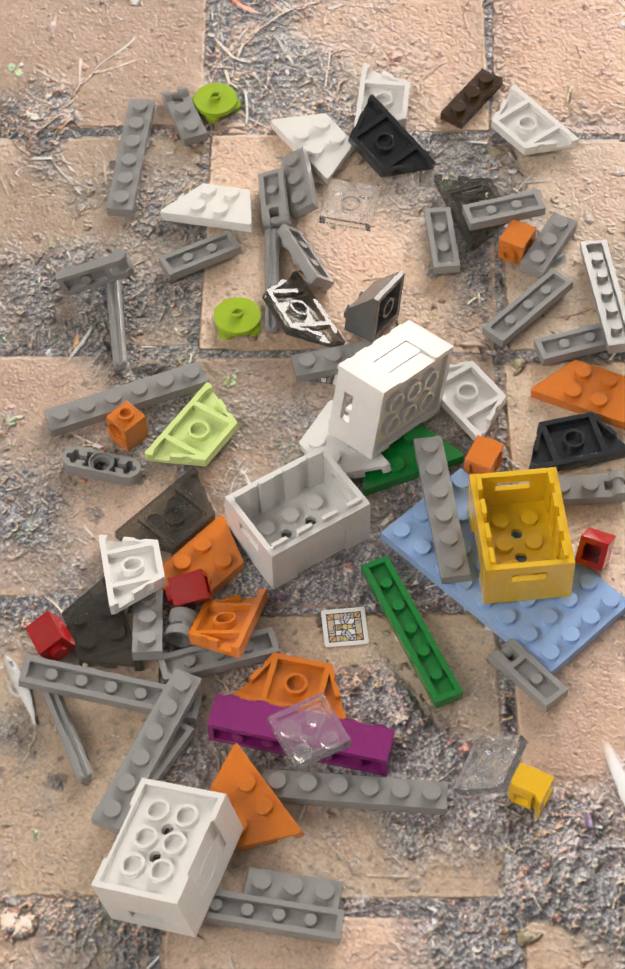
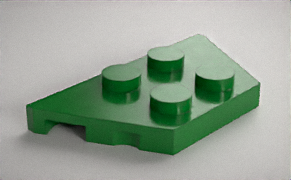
M419 424L390 444L381 454L390 463L391 471L382 473V469L365 472L366 477L363 480L364 496L420 478L413 439L435 437L437 435ZM442 439L448 468L464 463V454Z

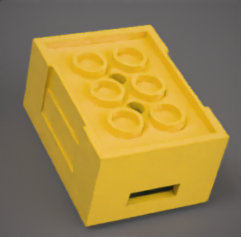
M557 468L469 475L467 511L470 529L475 535L480 564L479 582L483 604L571 596L575 558ZM529 481V483L496 486V484ZM519 532L522 534V537L514 538L511 534ZM524 556L527 560L519 562L516 560V557Z

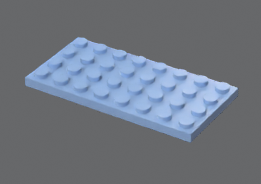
M460 468L450 476L471 573L470 581L441 585L424 498L382 531L381 540L505 642L511 638L516 640L554 676L625 613V597L589 568L575 563L571 596L483 604L479 582L480 564L474 532H471L467 511L470 474ZM519 532L511 534L514 538L522 537V534ZM524 556L516 557V560L519 562L527 560Z

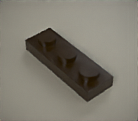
M482 68L441 111L440 119L462 129L503 86V78Z

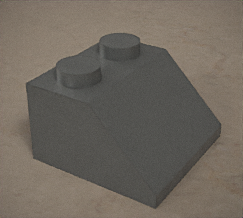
M402 271L396 272L374 281L366 290L363 289L358 298L353 303H349L344 311V318H346L344 330L373 342L399 315L405 273Z

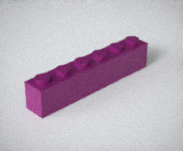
M216 694L207 722L208 740L231 745L238 743L241 747L387 776L395 745V730L381 724L369 725L359 723L351 718L340 719L330 717L321 712L310 713L300 711L292 706L281 707L271 705L262 700L251 701L241 699L232 694Z

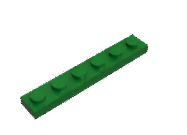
M385 556L361 565L363 577L435 709L463 699V691L389 557Z

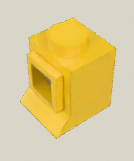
M520 762L515 772H509L504 788L509 790L508 798L511 799V802L529 810L532 808L539 820L553 792V789L550 787L555 777Z

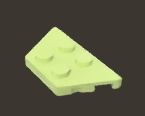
M205 383L144 453L145 460L206 467L238 430V422L226 410L224 402L214 394L210 383Z

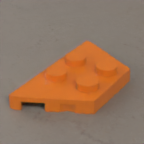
M575 359L531 389L530 397L578 414L593 411L602 419V422L625 430V376Z
M220 514L163 564L166 586L161 589L165 591V587L169 586L167 578L202 569L207 572L212 595L214 596L244 569V561L224 516Z
M258 589L256 597L241 600V596L238 594L222 600L203 603L188 633L190 644L235 658H241L268 600L267 589Z
M274 652L264 662L263 667L257 669L249 677V682L240 691L235 690L232 694L241 699L251 701L262 700L271 705L281 707L292 706L300 711L310 713L321 712L330 717L346 719L339 687L335 680L333 665L330 663Z
M238 743L234 744L209 791L227 795L244 828L236 845L237 850L244 851L253 849L257 845L275 844L277 840L293 836L296 839L305 835L242 748Z

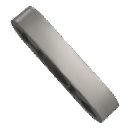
M79 446L69 447L62 454L64 470L72 475L124 486H133L142 477L141 465L135 458ZM75 458H80V460H76L75 463H71V461H74ZM99 462L109 464V467L105 470L94 468ZM129 469H132V470H133V471H130L129 474H124V473L128 472Z

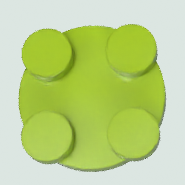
M223 83L204 85L191 98L196 110L204 115L209 123H217L220 117L226 116L231 112H237L241 108V103L237 99L235 90Z
M233 297L224 300L214 309V321L219 329L221 339L231 340L234 336H256L261 333V311L254 301L243 297Z

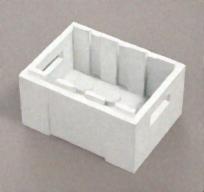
M409 320L391 330L386 336L383 335L374 341L369 347L363 348L352 358H348L337 366L339 370L331 416L328 419V433L368 458L373 459L394 441L440 412L453 346ZM348 393L351 396H353V402L352 404L347 406L345 410L350 414L344 416V409Z
M323 446L225 497L227 525L234 540L273 590L298 577V573L344 548L348 550L370 538V502ZM307 520H313L316 523L313 525L311 522L309 524H306L305 522ZM286 532L292 536L287 538V536L282 537L281 535Z
M141 778L130 802L131 808L108 857L103 859L91 886L111 919L196 937L244 828L231 802L224 793ZM168 827L173 828L172 832L164 835ZM154 855H161L160 859L152 862Z

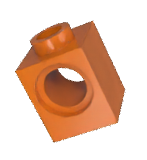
M512 219L499 238L498 257L519 265L536 239L537 228Z
M125 401L106 416L109 438L127 452L148 437L146 415L128 401Z
M477 435L465 457L464 470L470 475L497 472L503 461L504 444L493 438Z

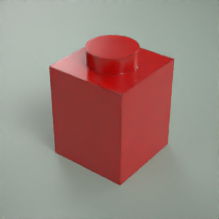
M588 527L581 535L575 563L602 571L609 563L616 536Z
M202 569L167 578L169 586L165 587L169 603H174V607L188 608L214 600L207 572Z
M49 610L25 627L38 654L45 659L62 660L71 650L77 647L63 619Z

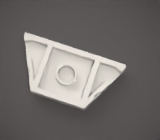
M363 63L354 127L371 94L383 104L402 126H405L410 96V82L401 78H395L392 74L385 71L381 74L371 70V65Z
M516 85L511 86L510 94L506 100H503L500 110L495 113L491 121V127L524 156L575 148L579 143L577 136Z
M326 113L271 120V128L293 151L301 147L308 151L311 170L326 185L331 183L335 171H340L345 159L349 158L355 150L348 142L349 137Z
M203 183L160 211L162 220L250 233L253 231L252 202L249 189Z
M474 361L460 362L455 365L450 364L441 406L475 441L477 435L483 437L486 435L505 405L506 395Z
M332 400L326 404L299 441L300 449L304 454L323 446L349 478L366 477L365 472L382 469V473L391 471L390 463L381 453L370 459L328 433V419L331 416Z
M98 535L111 615L117 614L166 586L158 540H138L132 537H123L122 542L109 541L108 535Z

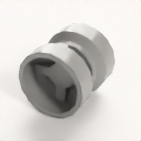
M187 607L171 609L168 618L170 625L166 628L164 635L166 642L180 648L191 646L188 633L198 614Z

